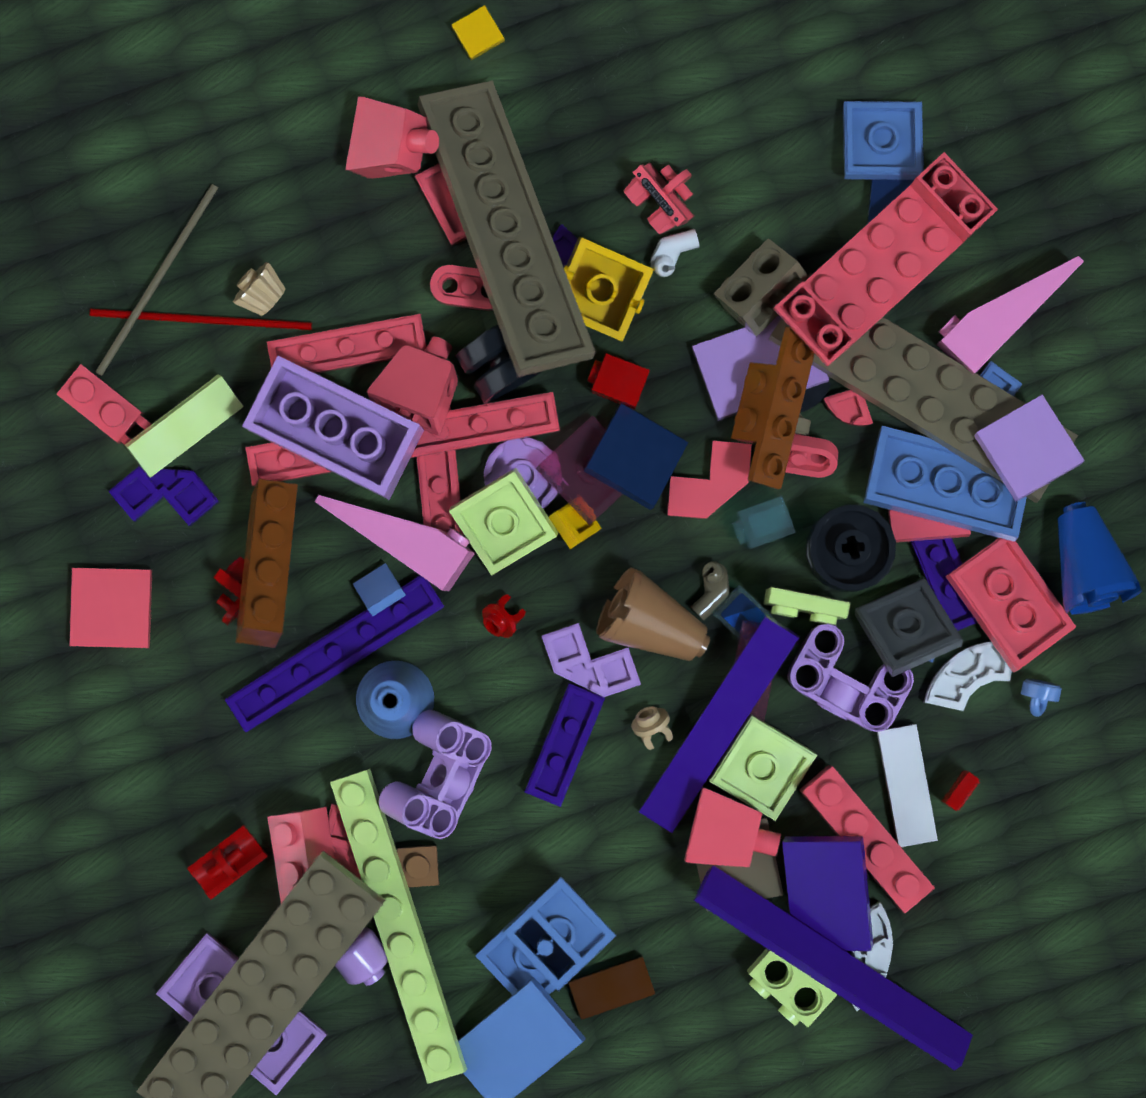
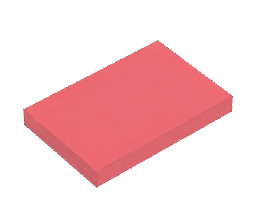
M997 538L945 576L1013 673L1020 670L1076 628L1074 622L1065 613L1062 605L1016 541Z

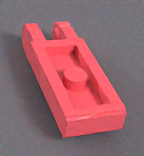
M82 364L78 366L56 394L119 444L123 443L125 445L132 440L127 434L136 423L144 430L152 425L151 422L142 416L143 412Z

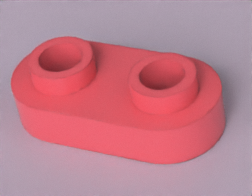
M445 265L433 273L430 281L431 292L434 298L441 304L485 311L493 310L489 298H485L481 294L484 284L478 268ZM447 280L456 281L458 284L456 291L453 293L445 292L443 290L444 282Z
M795 434L785 472L815 478L827 477L837 469L838 449L832 442L826 439Z

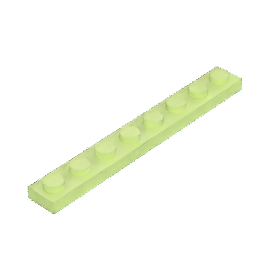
M368 769L331 781L330 784L362 882L386 900L373 917L427 1084L465 1073L467 1070L465 1060L386 816L379 807V795L371 770Z

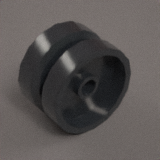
M499 325L478 336L455 356L466 374L473 375L489 367L491 368L481 375L474 384V388L484 404L506 395L543 372L517 376Z
M844 505L828 511L813 524L806 539L805 557L811 573L823 585L838 592H857L876 585L889 573L895 560L896 539L890 524L877 511L863 505ZM847 542H852L856 546V553L852 557L849 553L842 552V546L847 544Z

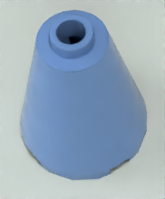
M387 661L373 667L362 678L356 695L357 710L363 723L375 734L389 739L406 738L413 735V725L417 717L426 710H433L434 691L428 677L416 666L403 661ZM387 693H393L398 698V704L393 709L385 706L384 697Z

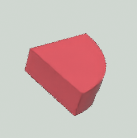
M848 390L823 399L829 412L841 422L852 426H868L873 424L866 400L855 392Z

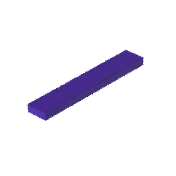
M420 575L401 587L406 596L378 614L372 616L368 609L226 698V703L245 733L444 608L445 606L429 581Z
M765 615L640 808L639 813L673 833L796 644L799 635Z

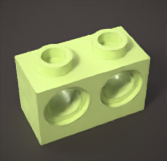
M767 948L747 969L748 974L753 978L748 984L765 999L770 995L775 997L782 1004L778 1011L795 1026L801 1021L809 1027L838 995ZM772 961H781L786 965V974L778 981H771L765 976L766 966ZM804 987L813 989L816 997L812 1005L799 1007L795 1004L794 997L799 989Z

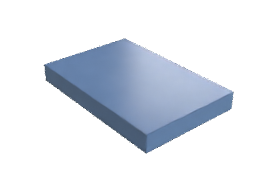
M534 977L458 1039L467 1067L466 1072L463 1074L484 1098H514L585 1040V1036Z

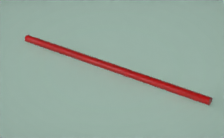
M90 309V316L128 319L133 311ZM141 312L138 317L141 320L312 330V322Z

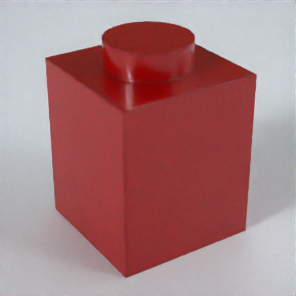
M606 353L603 362L595 360L587 382L594 384L592 394L618 404L622 403L635 410L650 370Z

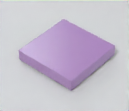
M1043 395L979 430L974 435L1015 502L1078 467L1085 461Z

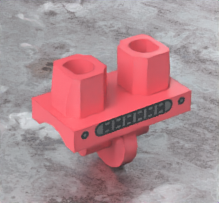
M651 163L645 166L642 164L632 172L636 177L628 184L624 193L636 206H640L651 196L661 206L647 218L658 234H662L675 226L684 225L694 217L692 212L675 193L676 191L684 202L693 195L685 185L692 176L687 169L677 175L669 164L665 166L660 173L669 183L663 179Z

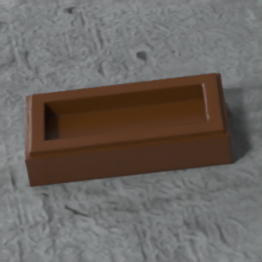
M643 956L568 981L581 1020L655 995Z

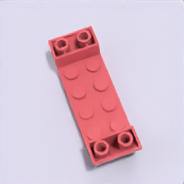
M944 152L919 174L907 189L805 282L802 281L773 309L828 367L958 249L998 208Z

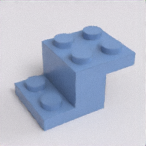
M560 877L535 902L532 900L475 956L512 995L534 977L546 992L550 994L555 989L559 991L615 938L616 934L575 890Z

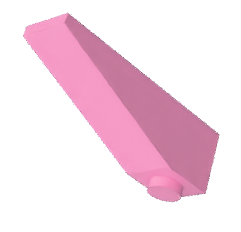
M1077 256L968 312L961 320L954 315L939 330L943 338L936 345L948 357L963 365L974 375L1084 261Z
M320 495L314 501L442 591L449 592L475 554L474 551L467 547L470 540L453 528H450L448 533L443 530Z

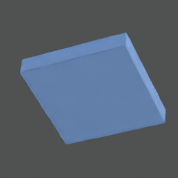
M844 101V179L915 180L924 171L922 102Z

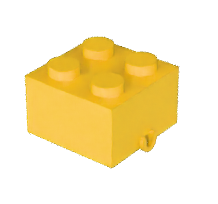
M579 237L567 265L564 266V270L585 326L623 342L634 314H639L645 300L642 299V296L654 269Z

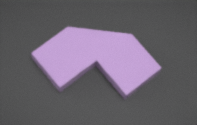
M579 623L542 635L555 674L603 697L641 685L629 648L591 660Z

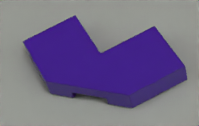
M138 466L108 491L134 522L165 498L187 525L192 526L220 502L197 473L189 470L161 469L150 478Z

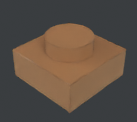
M437 845L397 848L408 887L439 885Z

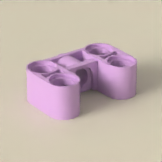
M831 624L817 625L812 628L789 667L787 677L790 686L796 692L815 701L823 709L846 721L849 720L866 730L880 732L888 729L894 722L912 689L914 678L911 669L902 673L904 682L900 689L896 691L888 689L884 683V676L888 671L884 664L878 668L870 684L866 686L833 668L844 646V636L841 630ZM822 630L829 631L835 638V646L828 653L820 652L815 646V637ZM803 665L813 667L817 676L815 683L807 688L799 685L796 680L797 670ZM872 703L881 704L885 710L884 720L878 725H871L865 717L866 708Z
M426 710L417 717L413 725L415 740L433 750L432 755L434 757L421 784H417L416 788L402 782L390 783L380 795L379 807L384 814L403 825L431 837L443 839L448 837L457 826L459 816L468 797L473 792L475 782L485 761L490 755L491 740L486 734L435 710Z

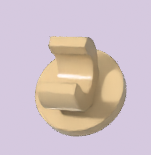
M646 707L640 710L632 721L631 728L634 734L641 737L644 745L649 750L654 749L651 737L658 732L664 733L668 742L673 739L672 732L668 726L670 717L663 708Z

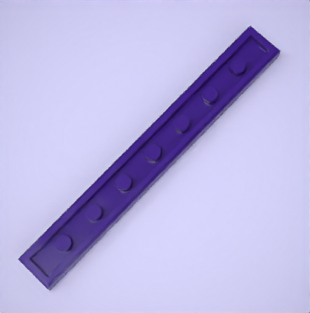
M713 865L706 872L694 899L696 903L954 1071L962 1066L973 1034Z

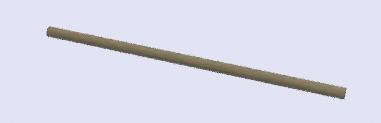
M211 184L95 371L97 374L102 376L218 190V187Z

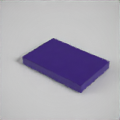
M863 836L785 837L782 844L790 915L844 951H872L874 944Z

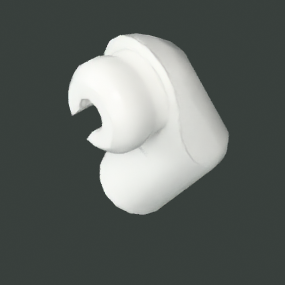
M695 229L666 236L659 240L651 257V268L654 269L658 276H670L675 270V264L680 253L700 247Z

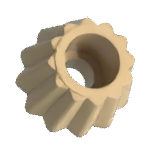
M265 262L257 271L251 268L237 283L240 291L232 302L263 316L278 302L286 288L271 264Z

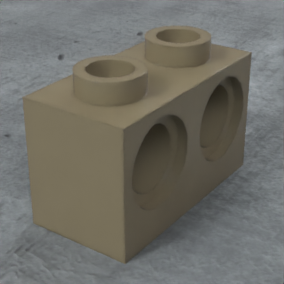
M768 238L722 283L714 295L730 316L757 337L778 316L773 308L802 281L805 282L809 277L797 260Z

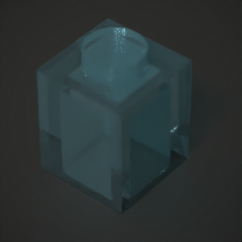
M783 496L738 511L736 513L738 521L732 523L739 544L746 543L749 550L796 533Z

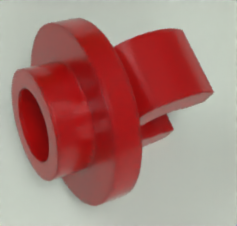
M508 594L502 596L496 604H488L482 610L485 628L497 637H511L516 632V625L526 613L523 608L515 615H510L505 610V604L511 598Z

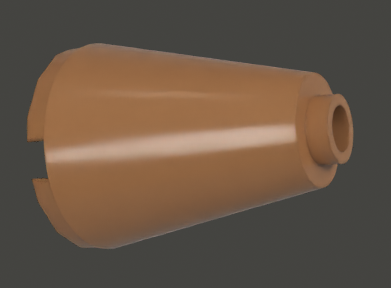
M630 567L625 571L614 586V589L618 590L612 601L607 599L601 612L596 629V634L600 635L599 638L606 642L686 661H691L695 656L700 658L705 653L710 642V637L706 635L707 626L640 570Z

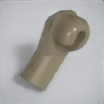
M714 561L708 562L703 567L702 576L705 594L691 606L693 611L703 621L729 597L728 572L723 565Z

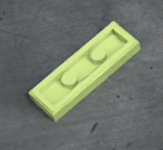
M218 374L126 443L125 446L146 475L151 478L244 406L223 377Z

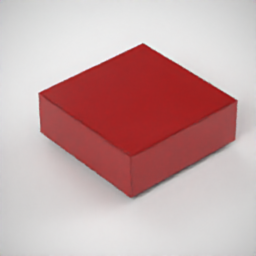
M963 770L941 802L950 809L959 811L980 783V779L971 772Z

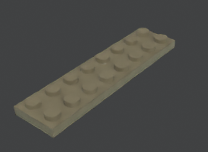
M493 80L419 96L417 105L421 115L426 117L427 130H435L439 136V146L435 154L517 376L520 377L593 359L595 349Z
M884 317L828 367L814 354L812 366L826 373L828 377L1003 483L974 435L979 430L1026 403L976 373L973 375L957 361ZM782 318L769 338L770 341L781 346L785 327H790ZM1064 427L1074 443L1078 435ZM1050 483L1026 497L1037 503Z
M322 851L136 1092L144 1098H232L386 900L331 856Z

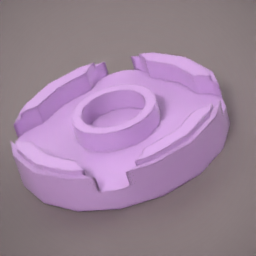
M528 437L509 440L498 445L489 455L484 469L485 486L517 468L543 509L557 496L561 484L560 464L554 452L541 441Z

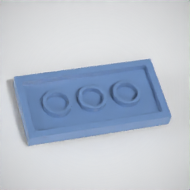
M882 426L878 434L863 503L1015 542L1019 537L1027 497L1015 502L1004 483L928 437Z

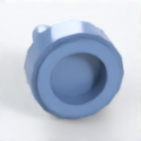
M1026 679L1023 680L1021 694L1031 697L1030 712L1033 716L1039 717L1046 710L1048 701L1059 702L1062 688L1058 684Z

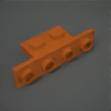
M785 327L776 365L750 362L731 436L732 439L741 442L756 444L747 480L774 489L782 487L815 354L790 327Z

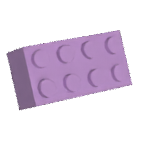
M277 356L242 426L248 431L390 500L424 431L419 424L280 356Z

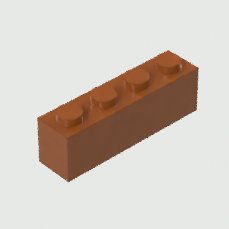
M258 479L251 495L236 643L275 648L283 633L297 484Z

